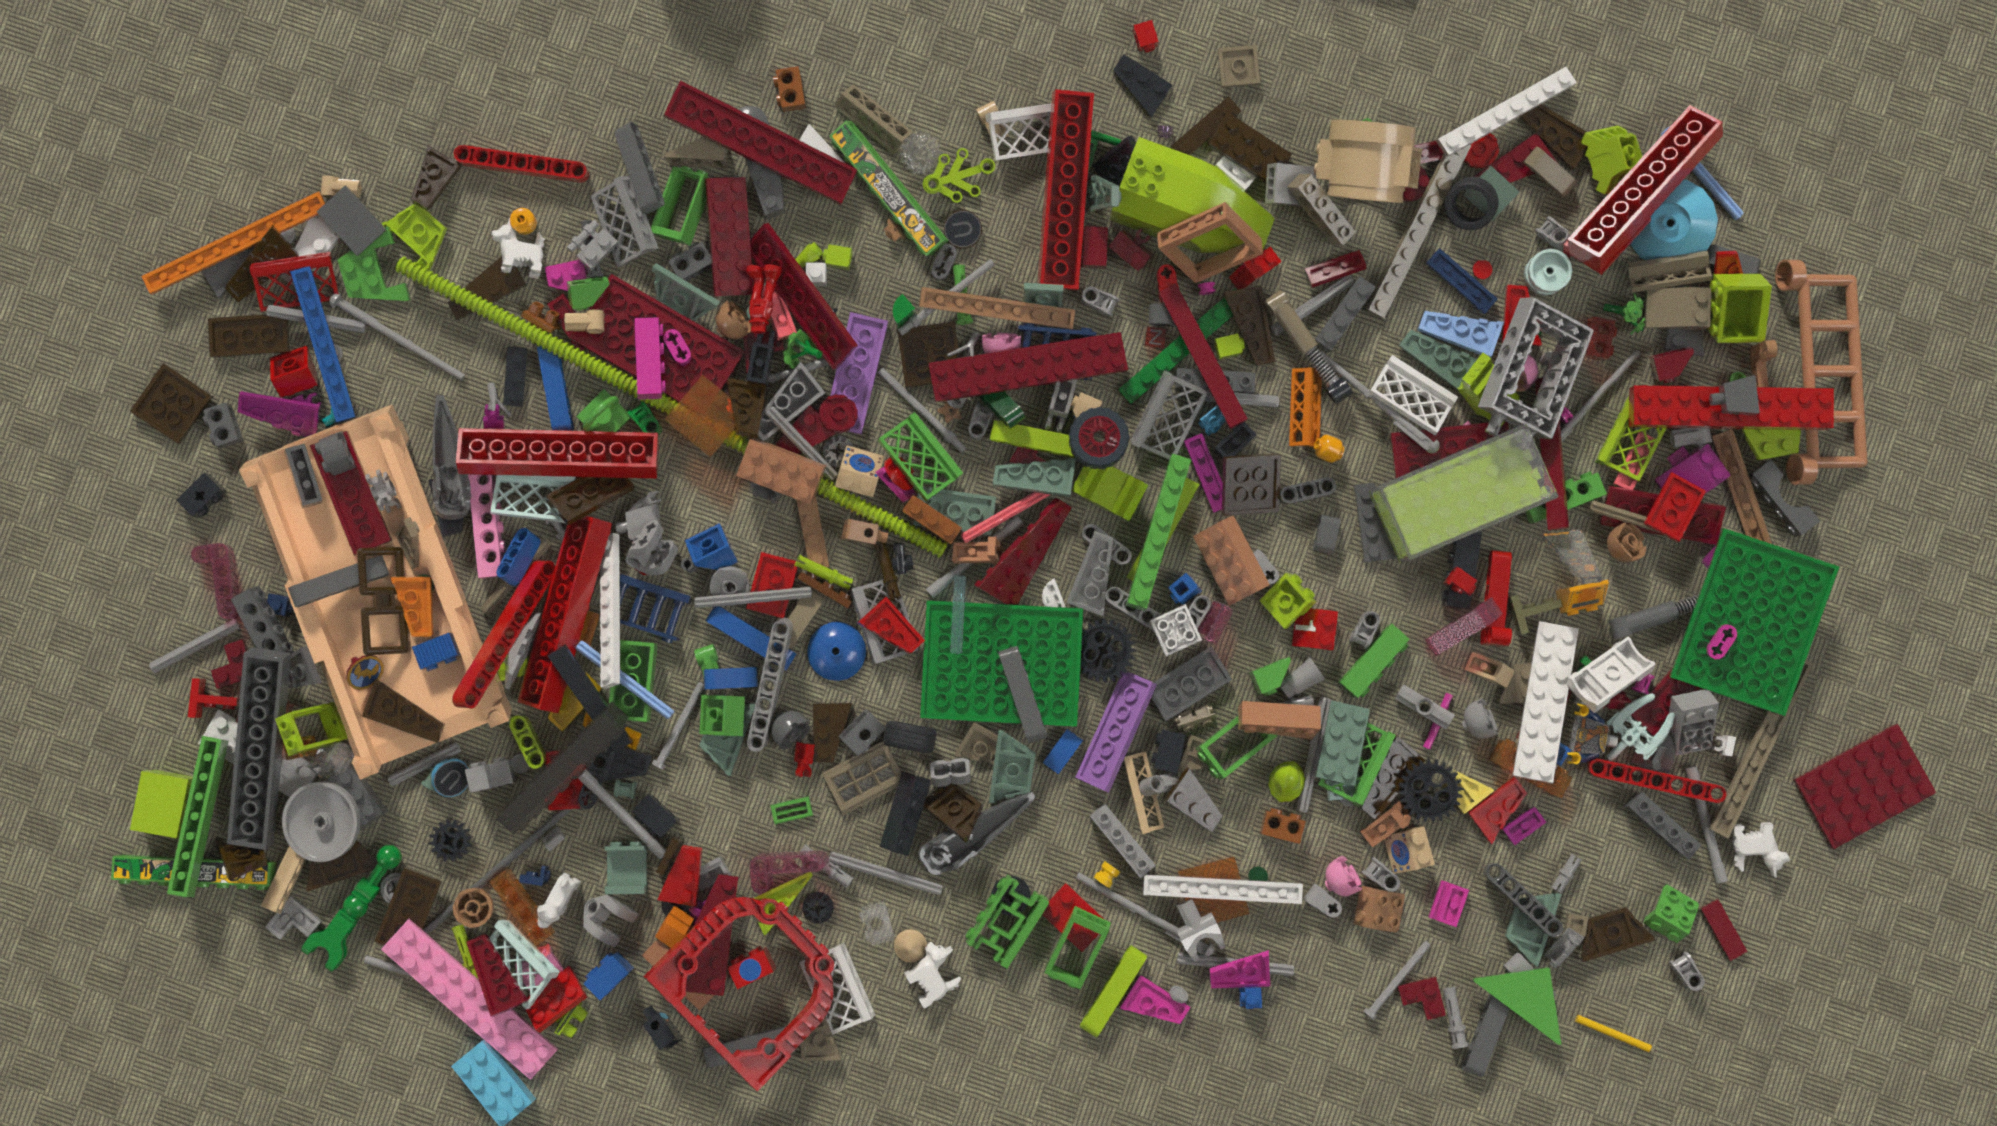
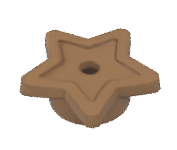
M890 218L887 219L888 226L884 228L887 237L894 242L898 238L904 239L906 236L902 231V226L896 224Z
M945 401L943 407L938 409V412L945 416L946 423H949L953 418H962L959 412L960 408L951 407L947 401Z

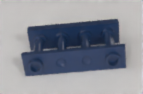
M1023 323V326H1018V332H1024L1023 348L1031 346L1032 333L1043 334L1042 345L1050 343L1051 335L1063 336L1062 341L1070 340V336L1082 338L1096 336V332H1092L1091 328H1081L1080 331L1034 327L1033 323ZM1093 377L1084 378V379H1078V380H1088V381H1092V378H1093Z
M619 574L620 607L626 589H629L630 585L637 587V595L629 620L620 619V623L662 636V641L671 644L673 640L679 641V637L673 636L682 606H685V603L691 604L693 597ZM650 591L656 593V600L648 625L644 627L636 624L644 596ZM669 597L674 599L673 603L675 605L666 633L654 629L663 601Z

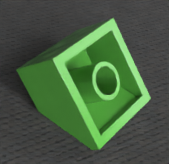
M1290 657L1280 659L1249 672L1258 694L1269 696L1277 692L1276 688L1281 686L1291 662Z
M701 695L699 734L743 736L745 697Z

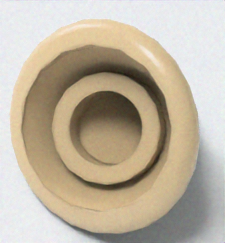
M905 930L897 935L894 941V951L902 961L916 962L925 955L927 941L919 931Z

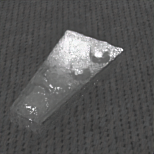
M1582 530L1543 534L1542 540L1545 543H1549L1550 549L1560 556L1563 564L1569 566V571L1581 584L1599 583L1602 581V575Z

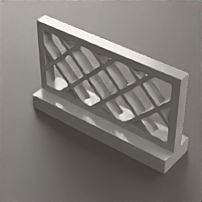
M619 176L614 179L613 183L590 195L602 228L612 236L614 231L620 233L618 244L611 251L617 267H622L645 253L658 249L647 216L639 205L629 176ZM615 187L619 193L618 199L612 196ZM601 195L606 197L604 206L600 204L598 199ZM611 200L617 202L614 211L609 209ZM621 205L624 206L626 211L625 216L619 214ZM607 213L613 215L611 224L607 223ZM618 218L623 220L621 229L615 227ZM628 223L632 227V234L626 232ZM624 236L630 238L628 247L622 245ZM635 241H637L640 248L638 252L633 250ZM621 249L627 251L624 260H621L620 257Z
M1164 370L1131 438L1132 445L1142 447L1169 459L1171 455L1163 451L1162 445L1173 442L1175 449L1172 454L1177 455L1208 391L1175 377ZM1174 381L1182 385L1183 392L1173 395L1171 388ZM1193 391L1201 393L1198 401L1190 402L1188 393ZM1186 395L1189 404L1177 407L1174 398ZM1172 399L1176 409L1164 412L1162 407L1164 402ZM1190 407L1192 412L1190 418L1182 420L1179 411ZM1177 412L1180 421L1169 425L1166 416ZM1164 417L1167 426L1156 430L1154 426L1155 420ZM1182 425V434L1173 438L1170 428ZM1168 429L1171 439L1160 442L1157 433ZM1156 435L1158 444L1152 446L1145 444L1148 436Z
M883 580L850 590L859 620L872 609L873 605H877L875 601L880 593L889 597L887 593L882 591L884 586ZM872 588L877 591L874 600L867 599L863 590ZM895 598L896 602L900 604V613L902 611L903 616L910 623L903 598L899 600ZM861 626L873 665L908 654L903 650L896 653L897 649H899L898 647ZM885 642L895 647L892 655L884 657L882 650Z

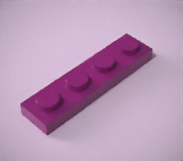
M1201 433L1184 440V444L1211 510L1215 513L1222 510L1223 483Z

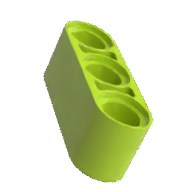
M523 715L514 716L511 718L509 726L527 764L535 769L544 767L546 765V753L529 718ZM518 719L524 721V727L521 730L516 727ZM527 736L533 740L531 747H527L524 743ZM535 754H538L541 757V763L539 765H536L533 762V757Z

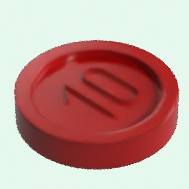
M1486 260L1477 261L1472 268L1473 275L1480 280L1487 279L1492 274V265Z

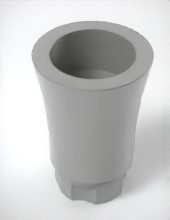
M1309 657L1300 667L1285 677L1286 679L1282 681L1280 687L1288 699L1309 687L1324 681L1325 678Z

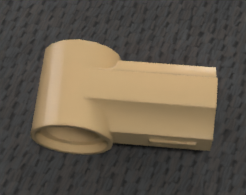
M994 101L976 109L977 115L981 123L985 125L989 135V123H986L985 115L999 111ZM1001 124L994 125L995 132L1002 137L1006 128Z
M322 176L321 194L325 198H332L340 189L347 185L360 198L362 191L361 182L359 180L340 179L335 176Z
M589 310L586 313H565V330L586 331L592 334L603 333L604 312L601 310Z

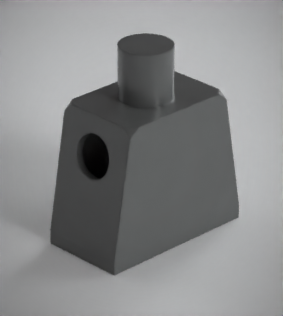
M1755 375L1720 385L1719 393L1709 395L1710 405H1721L1723 414L1756 415L1760 413Z

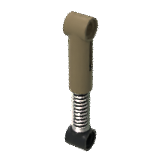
M1279 290L1264 300L1269 312L1276 317L1302 355L1306 354L1305 357H1308L1307 360L1310 359V363L1312 362V366L1314 365L1313 368H1316L1315 371H1318L1317 374H1320L1319 377H1322L1321 380L1324 379V383L1328 387L1326 392L1330 399L1337 405L1352 395L1353 391L1349 384L1343 378L1337 377L1335 372H1332L1333 369H1330L1331 366H1328L1327 360L1325 361L1321 352H1318L1319 349H1316L1318 343L1292 308L1285 293Z

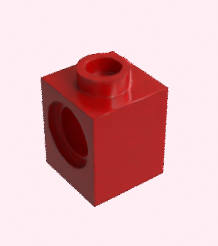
M1152 20L1133 25L1132 31L1139 52L1144 51L1148 53L1154 51L1159 41Z

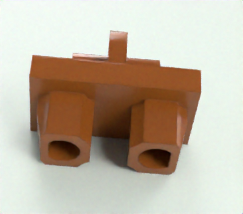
M538 301L533 302L529 309L523 311L521 317L530 321L531 326L536 325L537 329L541 328L542 331H547V333H552L555 329L560 330L561 325L558 323L560 314L553 310L547 311L546 315L542 314L544 305Z

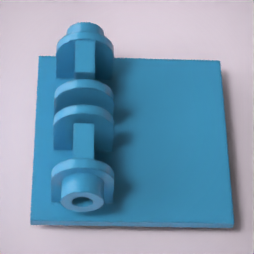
M1216 405L1211 411L1200 418L1198 425L1202 429L1204 428L1207 436L1212 433H1216L1226 421L1218 405Z

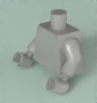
M659 491L649 492L647 496L639 499L630 507L629 512H626V521L616 523L617 534L628 533L629 540L634 541L635 537L641 534L648 522L657 520L661 525L659 505L653 504L661 502V499L656 500L655 498ZM662 535L653 551H666V549H662V543L667 542L663 540Z

